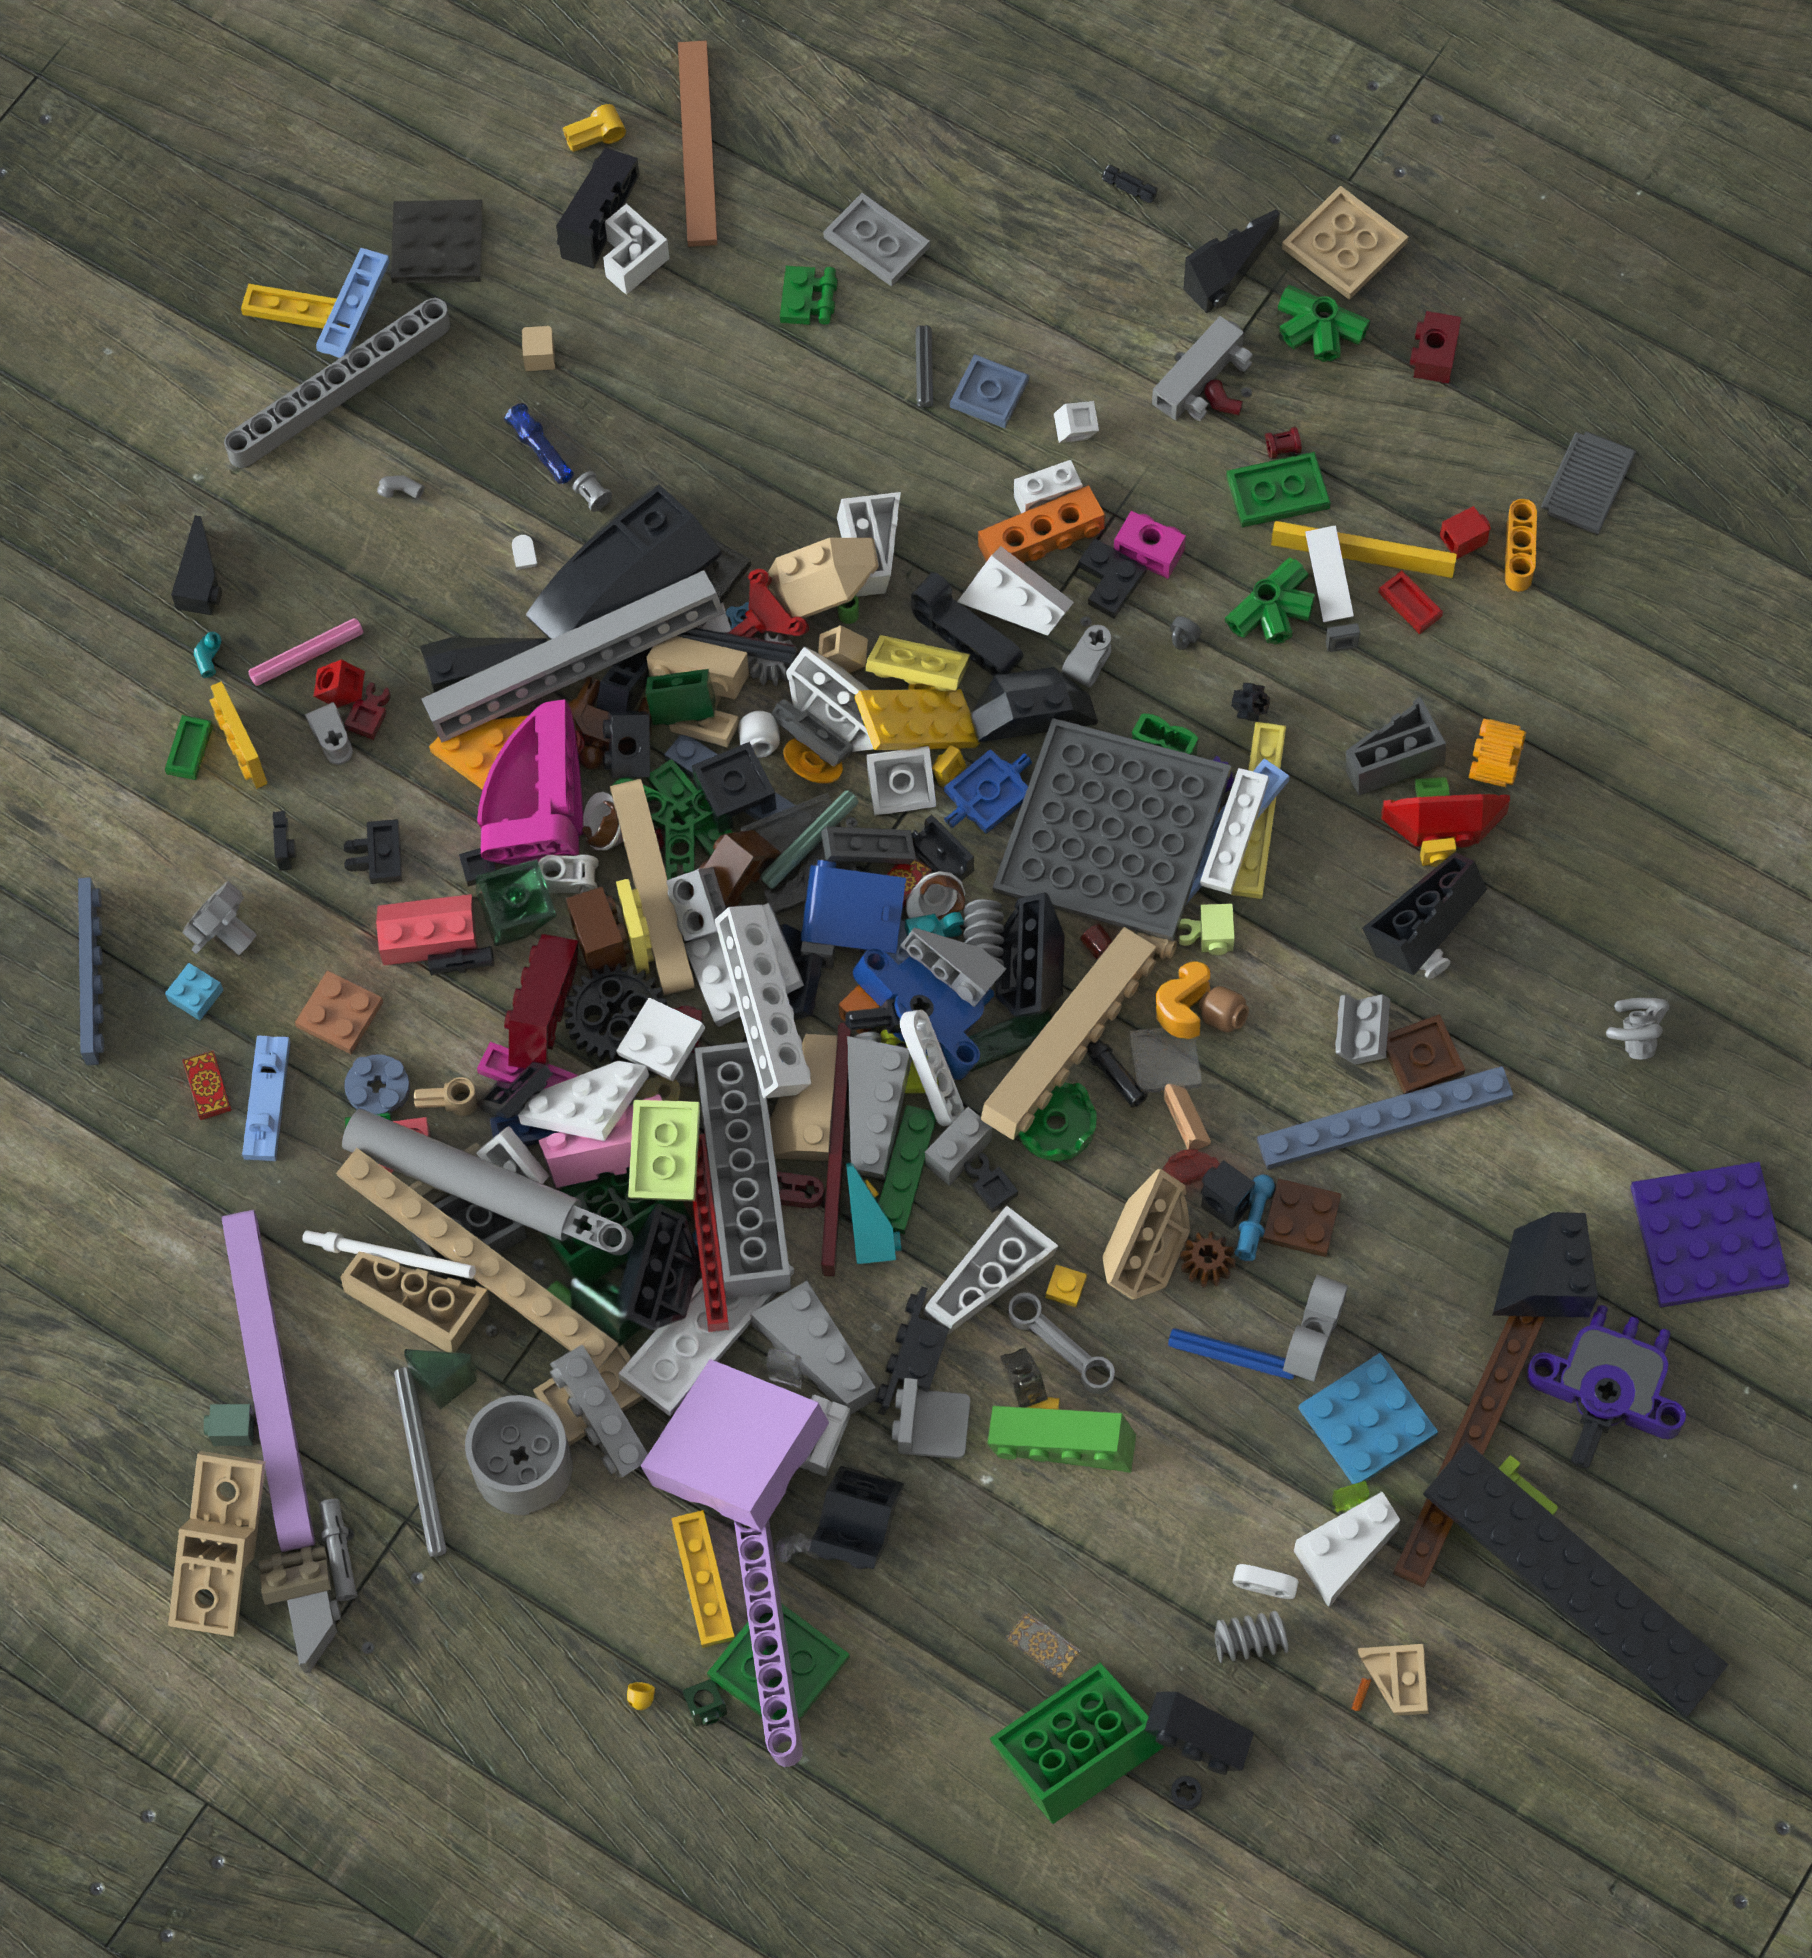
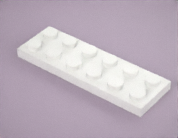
M789 1265L791 1277L794 1274V1268ZM701 1278L694 1286L686 1318L658 1328L618 1373L619 1379L667 1415L671 1416L680 1406L709 1359L718 1362L752 1322L750 1313L769 1303L776 1293L726 1298L729 1330L708 1332Z

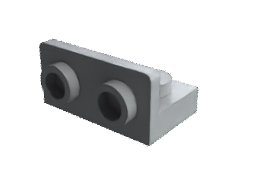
M1347 994L1340 996L1337 1038L1335 1041L1337 1055L1354 1065L1386 1058L1390 998L1383 994L1356 1000Z

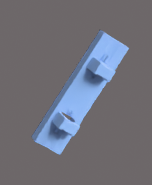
M360 248L316 343L317 351L331 354L338 358L349 352L390 263L389 256ZM338 323L349 326V328L338 325Z
M257 1036L242 1152L244 1160L276 1161L290 1050L289 1037ZM274 1069L276 1073L261 1072V1070Z

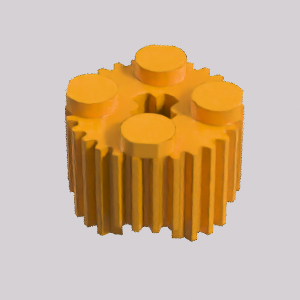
M1483 718L1479 736H1482L1483 739L1477 738L1473 757L1478 759V762H1472L1469 773L1470 779L1505 788L1507 784L1514 785L1526 736L1525 731L1520 730L1521 726Z

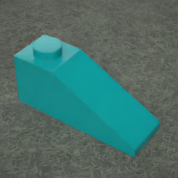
M846 1163L857 1264L896 1260L895 1252L902 1251L900 1232H893L892 1223L854 1164Z

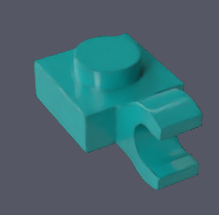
M960 912L950 913L939 921L936 914L906 919L904 929L907 936L913 928H918L944 937H956L962 934L959 925H963L964 920Z

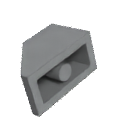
M327 1591L287 1600L299 1665L304 1673L310 1672L338 1632L336 1621L341 1620L339 1604L337 1600H331Z

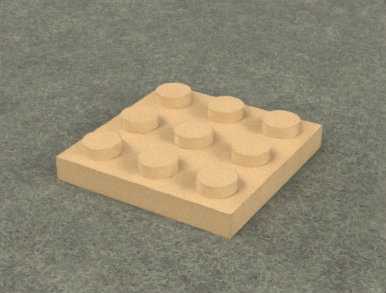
M1339 186L1282 242V249L1350 300L1408 243V236L1342 186Z

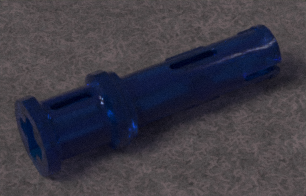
M525 403L513 406L504 416V421L507 425H512L519 434L518 439L521 443L529 445L558 484H565L570 481L574 476V472L544 436L541 423L535 422L528 413L529 408Z

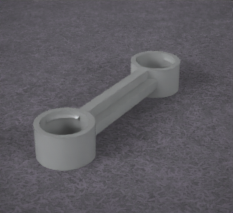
M1019 1293L1011 1299L1009 1303V1320L1013 1326L1021 1330L1031 1329L1081 1373L1082 1384L1090 1393L1103 1394L1111 1389L1114 1383L1115 1370L1108 1359L1104 1357H1091L1041 1313V1303L1035 1295ZM1022 1302L1031 1303L1035 1306L1037 1314L1031 1320H1020L1013 1314L1015 1306ZM1094 1366H1101L1109 1371L1110 1377L1106 1383L1095 1385L1088 1381L1086 1377L1087 1370Z

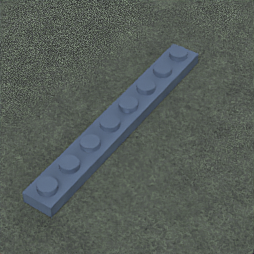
M1501 1066L1260 1135L1257 1137V1143L1268 1170L1512 1100L1513 1092L1504 1068Z

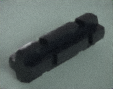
M1108 165L1104 170L1103 181L1111 185L1116 183L1117 188L1135 197L1140 195V199L1147 203H1152L1156 198L1157 187L1149 183L1144 185L1143 180L1125 171L1120 173V169L1113 165Z

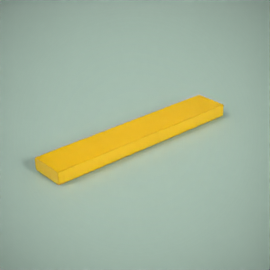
M1275 521L1271 545L1309 552L1305 532L1318 528ZM1337 532L1341 555L1344 559L1453 578L1457 557L1455 553Z

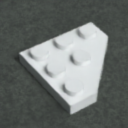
M616 1061L545 1088L540 1093L529 1098L524 1109L518 1114L520 1123L522 1125L605 1141L648 1078L647 1066Z

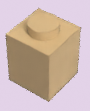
M838 626L820 634L818 654L851 673L866 667L868 639L843 626Z

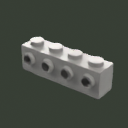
M580 1345L550 1363L553 1368L550 1371L553 1380L560 1389L564 1387L570 1396V1399L567 1400L568 1405L576 1417L581 1416L586 1423L587 1428L584 1431L592 1445L596 1446L598 1444L605 1455L601 1460L611 1475L615 1473L619 1478L640 1467L648 1453L584 1346Z

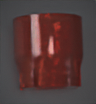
M1100 923L1090 927L1080 937L1082 943L1096 959H1099L1112 943V939Z

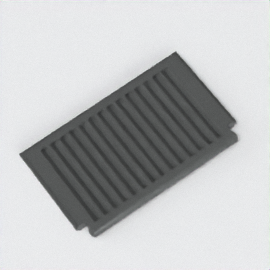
M1587 431L1584 435L1576 432L1543 500L1541 508L1548 510L1547 515L1598 535L1637 451Z

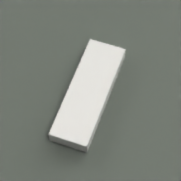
M1336 525L1306 531L1323 623L1354 617Z

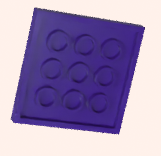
M1760 1162L1640 1180L1631 1183L1630 1188L1659 1308L1789 1286L1790 1281Z

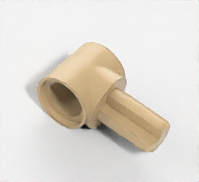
M464 1077L454 1078L449 1083H445L444 1088L417 1089L414 1092L416 1108L445 1107L446 1112H453L459 1116L469 1115L477 1108L476 1103L478 1099L474 1085L469 1079ZM465 1092L469 1094L468 1098L463 1101L454 1099L459 1093Z

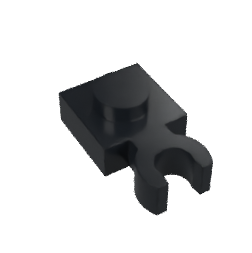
M285 811L273 812L275 860L279 871L292 870L291 858H296L297 854L295 840L289 839L288 818H286Z
M981 1152L978 1154V1160L982 1163L981 1168H972L968 1161L964 1163V1168L970 1178L978 1179L973 1184V1189L990 1212L993 1213L1017 1197L1018 1190L1000 1167L993 1171L989 1169V1159Z

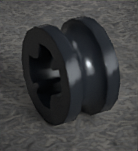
M1183 1776L1178 1778L1172 1784V1801L1180 1809L1190 1810L1195 1808L1201 1801V1785L1193 1777ZM1182 1785H1186L1188 1789L1196 1790V1794L1192 1793V1800L1186 1801L1185 1797L1177 1796V1792L1181 1793L1180 1787Z

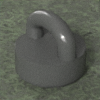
M1182 616L1176 617L1170 626L1173 632L1172 642L1178 650H1184L1190 643H1196L1202 633L1201 628L1195 622Z

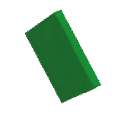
M1315 452L1226 471L1227 481L1242 528L1330 509L1331 502Z

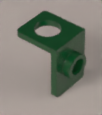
M712 1679L683 1690L684 1698L696 1727L702 1724L704 1726L715 1724L722 1720V1716L728 1714L724 1699L721 1698L717 1685ZM700 1691H708L713 1695L714 1702L698 1708L694 1704V1697Z

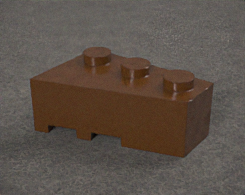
M755 830L723 834L713 846L715 851L711 857L704 861L699 869L713 867L727 909L728 907L740 905L744 900L741 894L751 880L757 884L761 879L759 870L769 858L776 860L782 852ZM690 885L689 892L693 896L694 888ZM699 914V923L703 927L704 920L702 915Z

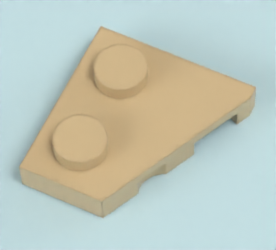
M1424 1644L1358 1648L1361 1660L1395 1716L1429 1714Z

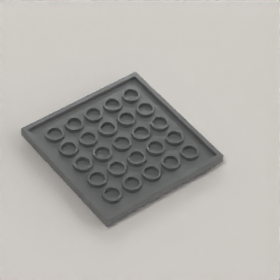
M1052 718L993 884V891L1018 899L1045 892L1049 895L1054 909L1174 942L1232 772L1231 765Z

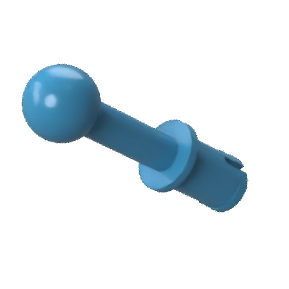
M1265 1174L1253 1178L1252 1181L1255 1182L1254 1197L1248 1220L1239 1224V1231L1241 1233L1234 1253L1244 1261H1253L1255 1259L1259 1238L1265 1232L1264 1227L1260 1225L1266 1200L1274 1195L1276 1189L1274 1180Z

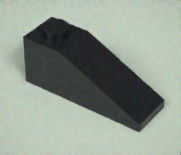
M195 515L171 596L178 610L212 615L214 606L220 603L222 588L218 585L202 518Z
M652 647L624 659L610 668L600 681L597 701L598 709L606 712L633 711L647 685V677H649L647 656Z

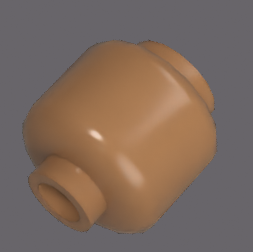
M1217 986L1210 992H1206L1199 1003L1204 1023L1226 1033L1240 1029L1245 1024L1249 1014V1007L1246 1005L1245 997L1224 986Z

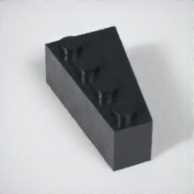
M1454 852L1365 925L1362 929L1375 956L1414 976L1486 892V885L1475 861Z

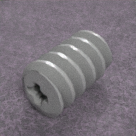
M986 899L969 902L964 907V927L966 928L963 933L964 943L982 948L1004 966L1003 960L998 958L1004 954L1003 948L999 947V945L1003 944L1004 938L998 935L1004 931V926L998 923L1003 921L1004 915L996 911L1002 907V904Z
M1276 1611L1270 1613L1269 1622L1263 1613L1257 1614L1256 1623H1254L1249 1615L1244 1616L1242 1626L1236 1617L1231 1618L1229 1628L1223 1619L1217 1621L1215 1643L1220 1663L1223 1661L1224 1653H1228L1232 1662L1236 1661L1237 1651L1240 1650L1244 1658L1249 1659L1250 1650L1253 1648L1258 1657H1262L1264 1647L1266 1646L1272 1655H1276L1278 1644H1281L1285 1653H1288L1286 1629L1283 1620H1281Z

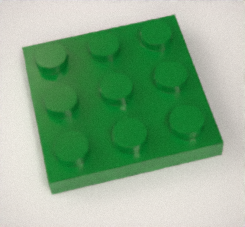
M781 1603L798 1721L800 1722L848 1661L850 1654ZM773 1613L763 1614L759 1619V1623L769 1622ZM747 1622L707 1672V1676L762 1717L749 1622ZM778 1645L767 1646L763 1655L773 1654L777 1650ZM782 1677L772 1678L768 1683V1687H777L781 1683ZM787 1709L777 1710L772 1719H782L785 1717Z

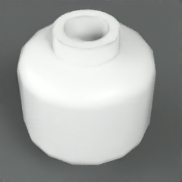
M753 711L743 716L739 721L740 745L750 742L757 757H766L777 749L780 743L778 724L771 713Z

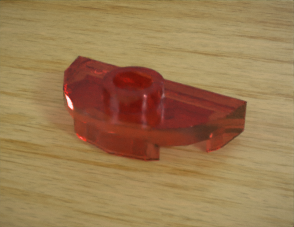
M1197 1149L1181 1150L1172 1155L1163 1167V1171L1184 1185H1188L1202 1180L1212 1166L1217 1168L1220 1163L1215 1157L1198 1152Z

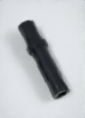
M1100 1039L1095 1043L1091 1041L1088 1044L1086 1054L1089 1056V1062L1093 1066H1097L1105 1074L1131 1108L1141 1105L1147 1099L1148 1094L1112 1053L1113 1049L1109 1044H1104Z

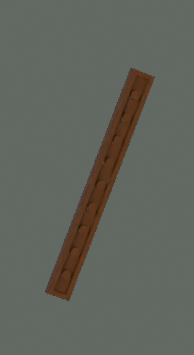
M1508 1317L1437 1476L1466 1442L1484 1456L1546 1317ZM1428 1498L1423 1505L1393 1572L1394 1575L1423 1588L1454 1523L1448 1515Z

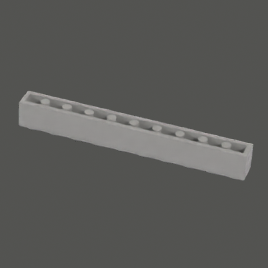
M703 570L422 698V702L442 743L723 615L724 611L717 592Z

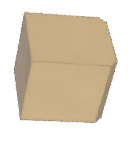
M550 326L524 327L522 329V349L525 371L555 369V346L552 328Z

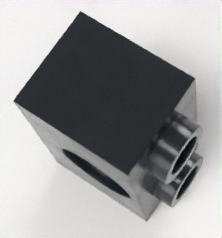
M608 711V720H603V738L608 739V751H603L604 770H609V775L612 778L650 777L649 714L646 711ZM624 737H631L634 742L633 747L627 752L619 751V741Z
M1223 1160L1217 1168L1212 1166L1202 1179L1204 1186L1200 1192L1202 1194L1201 1207L1233 1229L1252 1205L1255 1182Z

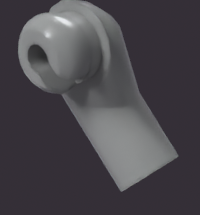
M404 475L386 476L379 481L380 486L377 492L385 498H391L394 490H398L419 499L425 487Z

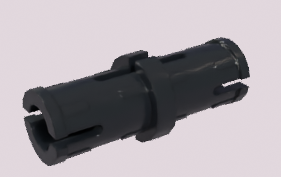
M488 946L465 951L460 948L452 953L428 955L430 974L432 976L453 971H459L461 974L466 973L467 969L494 966L492 947Z

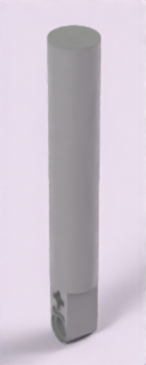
M361 1108L352 1115L346 1126L342 1139L344 1150L353 1153L358 1148L382 1166L556 1239L565 1241L571 1236L614 1255L626 1254L633 1246V1235L628 1228L582 1209L580 1199ZM585 1222L592 1225V1229L590 1231L580 1228L581 1223ZM619 1230L622 1234L621 1243L616 1247H611L609 1236L612 1232Z

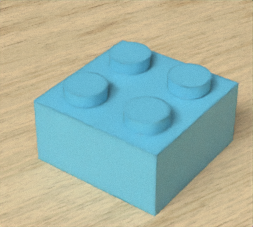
M188 963L165 992V995L169 1002L200 1021L223 992L221 982Z

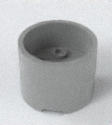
M511 1395L490 1402L471 1421L465 1438L466 1457L475 1483L483 1498L489 1504L505 1513L529 1515V1512L540 1510L559 1500L570 1483L573 1461L563 1424L551 1407L533 1397ZM523 1456H526L527 1461H521L519 1465H516L515 1459L521 1460Z

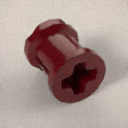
M1296 426L1291 427L1290 431L1277 434L1265 433V442L1270 459H1275L1277 455L1295 452V454H1300L1302 452L1300 435Z

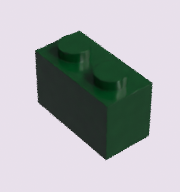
M709 669L647 677L646 698L653 725H673L677 722L688 720L702 721L715 716L716 698Z

